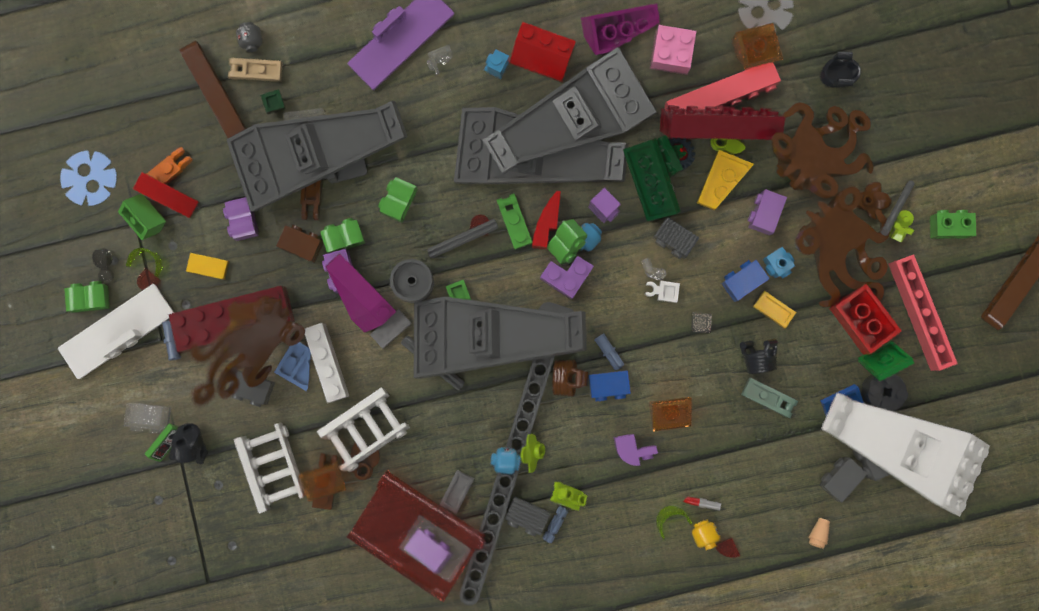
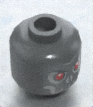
M252 22L240 24V27L236 30L239 47L247 52L257 51L258 47L263 44L260 27Z

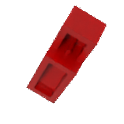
M141 172L133 187L134 190L188 218H191L199 201L144 172Z
M556 191L543 209L534 232L532 248L547 249L549 231H557L561 191Z

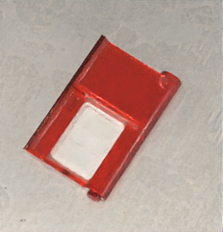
M386 471L377 484L378 489L351 532L347 535V538L441 602H444L475 551H480L486 540L483 539L485 535L395 475ZM418 529L424 531L428 529L435 534V540L439 543L442 540L451 547L449 551L453 555L440 573H434L404 549Z

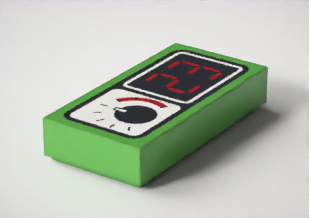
M169 423L146 451L145 455L149 459L161 462L171 450V441L178 426Z

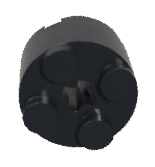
M895 374L882 381L870 375L863 381L861 396L863 402L867 405L895 411L908 398L904 381Z

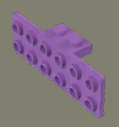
M414 0L404 10L398 6L387 14V18L384 21H380L374 26L372 31L374 38L348 62V65L372 90H375L454 15V12L442 0Z

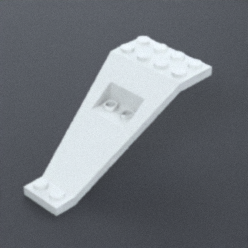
M839 393L836 394L822 426V430L833 435L932 503L959 517L966 508V501L969 494L973 491L974 482L981 472L982 463L988 456L990 445L973 434L856 402Z

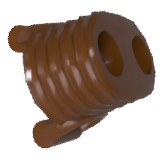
M575 359L554 361L552 379L554 395L574 397L576 388L588 386V372L577 369ZM576 373V381L573 383L572 376Z

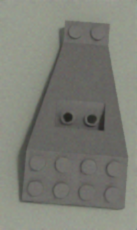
M617 47L499 130L483 139L501 172L506 173L523 162L624 134L655 115L657 111L620 48ZM570 102H574L572 109L569 108ZM580 118L584 119V123L582 125L578 124V120Z

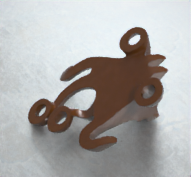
M795 103L783 114L787 118L798 112L803 118L795 131L793 139L784 133H776L772 138V148L778 158L776 173L780 177L787 176L791 180L790 186L794 190L807 189L821 198H831L838 193V184L833 177L858 173L865 164L867 171L872 174L873 162L866 153H861L851 164H846L844 161L856 146V132L867 131L871 127L870 119L864 112L854 110L847 117V114L840 107H830L826 115L829 124L821 128H815L811 125L814 112L805 103ZM832 114L838 117L839 123L833 120ZM855 118L858 119L863 126H859L855 122ZM847 125L848 141L844 146L831 148L825 144L822 136L839 131ZM779 140L787 144L786 149L780 147ZM821 183L829 185L831 187V190H824L821 186Z
M854 186L840 191L828 205L818 201L817 204L820 212L815 214L811 211H806L811 222L800 229L795 239V246L799 252L805 255L814 253L819 281L831 295L829 300L819 302V305L822 307L833 306L839 301L841 296L839 289L830 278L829 272L831 270H834L838 278L852 289H858L867 284L870 289H875V296L879 301L884 296V289L880 283L857 281L849 275L846 269V255L852 249H855L859 266L870 279L878 280L882 278L888 268L887 261L883 257L870 258L865 251V243L868 238L876 243H883L888 239L890 232L887 236L881 234L887 218L880 210H875V216L880 224V231L876 232L870 225L853 213L852 210L856 209L861 201V193ZM851 193L853 201L850 205H847L845 197ZM804 239H805V240L807 241V243L809 244V247H806V246L804 245V243H803V242H804ZM877 261L879 268L876 272H872L871 266Z
M263 296L254 303L241 302L239 304L234 301L227 309L230 312V326L213 341L208 350L203 354L200 352L198 344L191 346L190 357L198 363L207 362L214 357L207 371V384L198 385L191 392L195 405H206L215 397L216 388L214 380L220 367L232 356L240 353L237 358L225 366L216 383L217 393L223 399L229 398L238 390L239 380L237 373L240 369L244 368L242 376L247 386L256 387L268 377L272 365L262 367L278 344L284 342L288 346H294L303 339L305 328L298 323L287 321L289 309L288 307L282 309L281 299L276 300L269 296ZM294 331H296L294 336L290 339L291 334ZM229 382H232V384L227 389H225L226 385Z

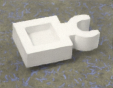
M660 281L659 286L654 282L646 283L647 286L653 288V292H645V296L652 297L656 294L659 301L677 303L680 283Z

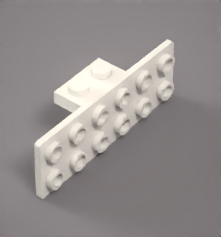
M152 284L58 347V350L76 378L81 379L109 359L119 356L122 353L121 351L127 347L134 346L138 343L139 339L160 326L162 322L169 320L168 314L174 312L158 287Z

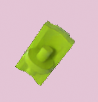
M902 210L890 230L889 236L901 243L906 234L912 235L914 232L912 228L908 227L914 220L913 214L910 211Z
M560 482L554 483L555 489L550 501L575 511H579L580 506H585L587 495L583 494L584 492Z

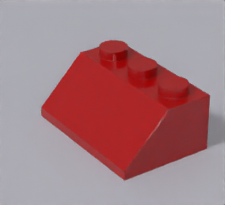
M522 22L509 63L562 82L574 52L576 41Z
M867 284L848 294L829 308L863 355L873 353L901 332V329Z

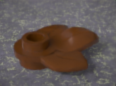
M873 182L866 186L864 192H861V201L858 208L865 210L870 218L877 220L875 210L878 209L882 212V209H886L891 205L892 200L888 194L881 192L880 182Z
M356 442L351 449V458L361 452ZM379 450L359 462V466L351 471L356 478L367 480L372 476L373 467L379 463ZM361 467L367 468L366 474L361 473Z

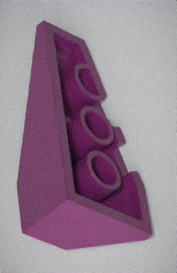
M655 3L582 17L581 23L585 40L593 53L598 55L611 52L617 47L628 43L637 35L660 23L658 6Z
M340 253L325 266L351 320L364 333L383 325L396 312L392 305Z

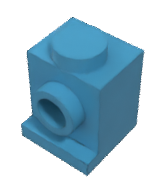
M495 49L493 54H489L484 71L501 79L509 65V56Z

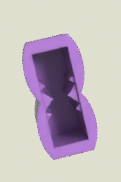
M246 197L225 202L223 213L225 218L229 219L230 226H227L229 236L233 237L236 241L259 236L254 212L250 211Z

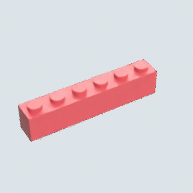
M771 60L666 102L664 107L668 108V105H676L686 109L687 106H698V109H705V106H714L717 109L723 110L724 106L729 104L731 106L738 105L742 102V99L747 97L750 100L759 96L760 92L766 91L768 93L775 90L781 80Z
M911 255L889 263V268L930 370L940 371L958 364L915 256Z

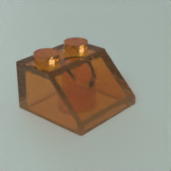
M773 23L738 31L732 38L736 56L745 69L783 60Z

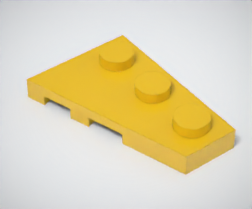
M718 150L697 203L715 210L754 164Z

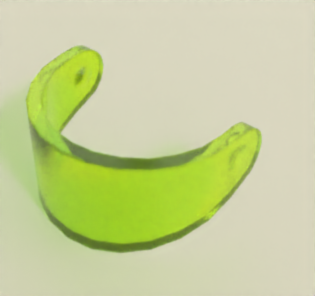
M145 248L134 249L129 254L126 262L127 267L132 265L137 255L149 252L156 262L155 277L160 275L162 261L158 254Z
M667 506L658 513L656 526L662 539H665L662 533V526L668 517L677 514L683 515L689 524H692L690 518L681 508Z

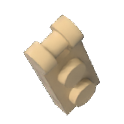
M230 58L229 65L231 66V71L228 72V78L233 80L247 79L281 82L283 63L272 60ZM240 66H243L242 72L238 71Z

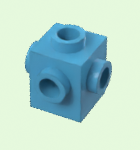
M783 247L762 259L766 264V271L770 276H774V278L781 276L783 279L791 274L792 271L790 269L795 267L793 263L794 258L789 252L786 253Z

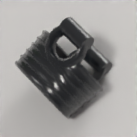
M837 51L836 55L825 64L820 73L821 82L825 86L832 88L853 86L860 78V65L853 59V52Z
M777 339L764 341V350L755 351L754 342L751 340L740 343L748 374L777 370ZM746 349H750L751 354H748Z
M186 423L178 427L171 441L172 447L168 456L170 460H175L179 463H189L196 460L198 464L204 463L208 450L197 425Z

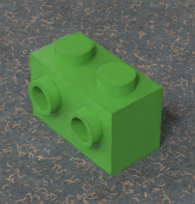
M138 194L124 200L118 210V213L141 240L160 233L166 223L163 216L157 212L143 194Z
M938 210L936 214L930 216L931 239H968L976 236V213H968V210H957L956 213H949V210Z

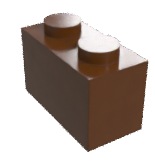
M293 224L292 227L285 225L276 246L315 263L324 242L319 240L320 236L312 232L307 235L302 232V228Z

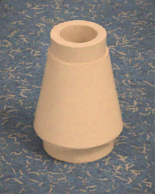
M822 518L818 519L808 537L810 545L824 549L825 545L828 544L830 521Z

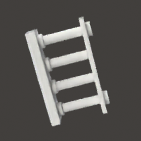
M382 387L317 431L321 438L331 439L345 461L339 467L342 471L351 472L359 466V462L397 437L399 439L407 434L406 430L410 428L406 423L399 424L386 404V398L389 397V394ZM375 406L380 407L394 429L385 436L370 415V409ZM359 417L364 418L378 440L369 447L354 426V420ZM342 428L348 429L361 450L353 458H351L338 437V431Z
M282 423L274 425L276 431L252 440L247 439L246 436L234 439L259 513L271 509V502L298 493L299 498L307 496V484L301 479L287 438L289 436L288 429ZM279 438L282 446L281 450L259 458L253 457L251 452L253 447ZM285 456L288 468L263 477L262 475L259 476L257 470L259 465ZM292 475L295 486L271 495L265 493V484Z

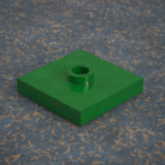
M893 341L885 343L871 354L858 357L859 363L879 381L914 364L913 358Z

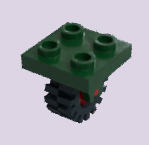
M664 135L659 137L657 142L671 179L692 164L695 160L693 158L695 152H692L694 146H689L691 142H686L687 138L668 139Z

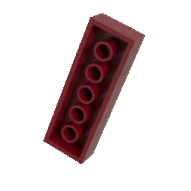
M668 105V108H661L660 132L670 138L772 140L773 135L784 132L785 116L780 115L779 111L764 107L760 108L759 111L753 110L751 107H742V110H736L735 107H723V110L714 106H705V109H698V106H687L686 109H683L680 106Z
M281 285L168 314L177 352H189L193 344H198L199 349L209 347L230 326V312L227 309L234 301L239 304L241 302L254 303L263 296H269L276 300L281 299L282 309L285 307L289 309L287 321L295 322L287 287Z

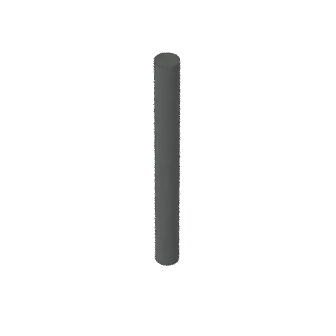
M908 181L881 230L882 235L887 236L915 185L913 181Z

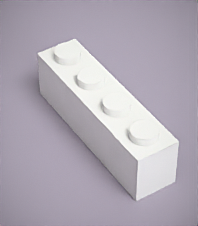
M320 323L305 328V337L327 403L349 397L326 324Z

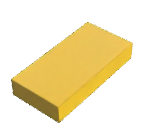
M190 253L186 271L225 280L229 261Z
M766 291L762 292L753 306L783 328L788 326L797 313Z

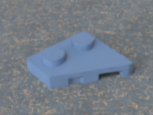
M301 342L290 346L274 373L307 391L309 384L311 358L309 347Z

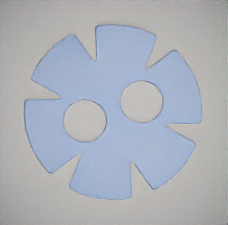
M82 151L66 161L73 170L63 168L60 181L62 188L73 186L66 193V196L71 201L82 205L87 195L88 205L92 206L103 202L111 195L103 186L115 187L116 171L114 168L104 170L111 163L105 155L95 151L90 161L89 152ZM83 163L88 164L91 168L90 174L85 177L80 176L77 171L79 165ZM90 180H96L99 183V189L95 193H90L86 189V184Z

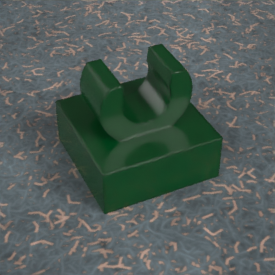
M279 89L261 95L268 115L286 109Z

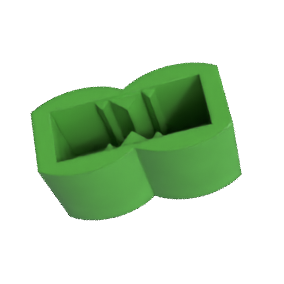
M395 177L393 181L390 180L386 189L388 194L385 198L381 199L378 207L381 214L402 223L418 188Z
M353 218L343 220L342 224L335 226V224L327 225L324 227V230L320 231L327 254L365 244L359 222L353 220Z
M574 219L566 220L557 229L556 235L549 242L547 249L560 264L571 263L576 259L578 250L585 245L587 234Z
M101 281L89 282L90 285L83 286V284L79 283L71 284L70 288L64 289L66 311L75 313L110 308L108 286L102 284Z

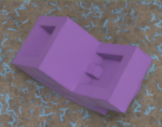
M634 434L613 437L618 456L630 465H640L639 457H642V460L654 458L653 454H658L655 445L637 448Z

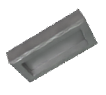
M398 309L383 325L379 326L370 335L384 349L412 323Z
M457 470L440 506L457 514L474 478Z

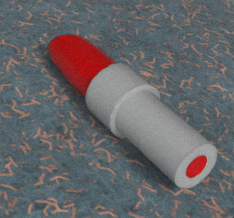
M687 497L683 501L704 509L709 508L720 511L721 503L704 498Z

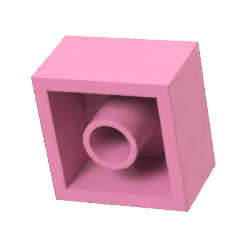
M659 25L655 35L650 68L687 74L691 68L696 31Z

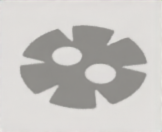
M739 0L740 3L749 6L738 9L741 21L749 30L758 23L756 33L760 35L776 34L774 23L783 30L790 23L793 16L792 13L783 10L794 7L792 0H780L781 6L777 10H771L768 7V0ZM755 6H760L764 9V16L760 19L754 18L751 14V10Z

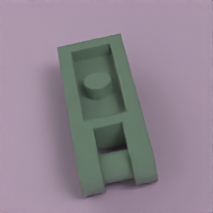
M752 378L748 379L741 394L789 419L793 414L791 413L793 407H796L798 403L797 400ZM782 401L786 402V406L784 409L780 407Z

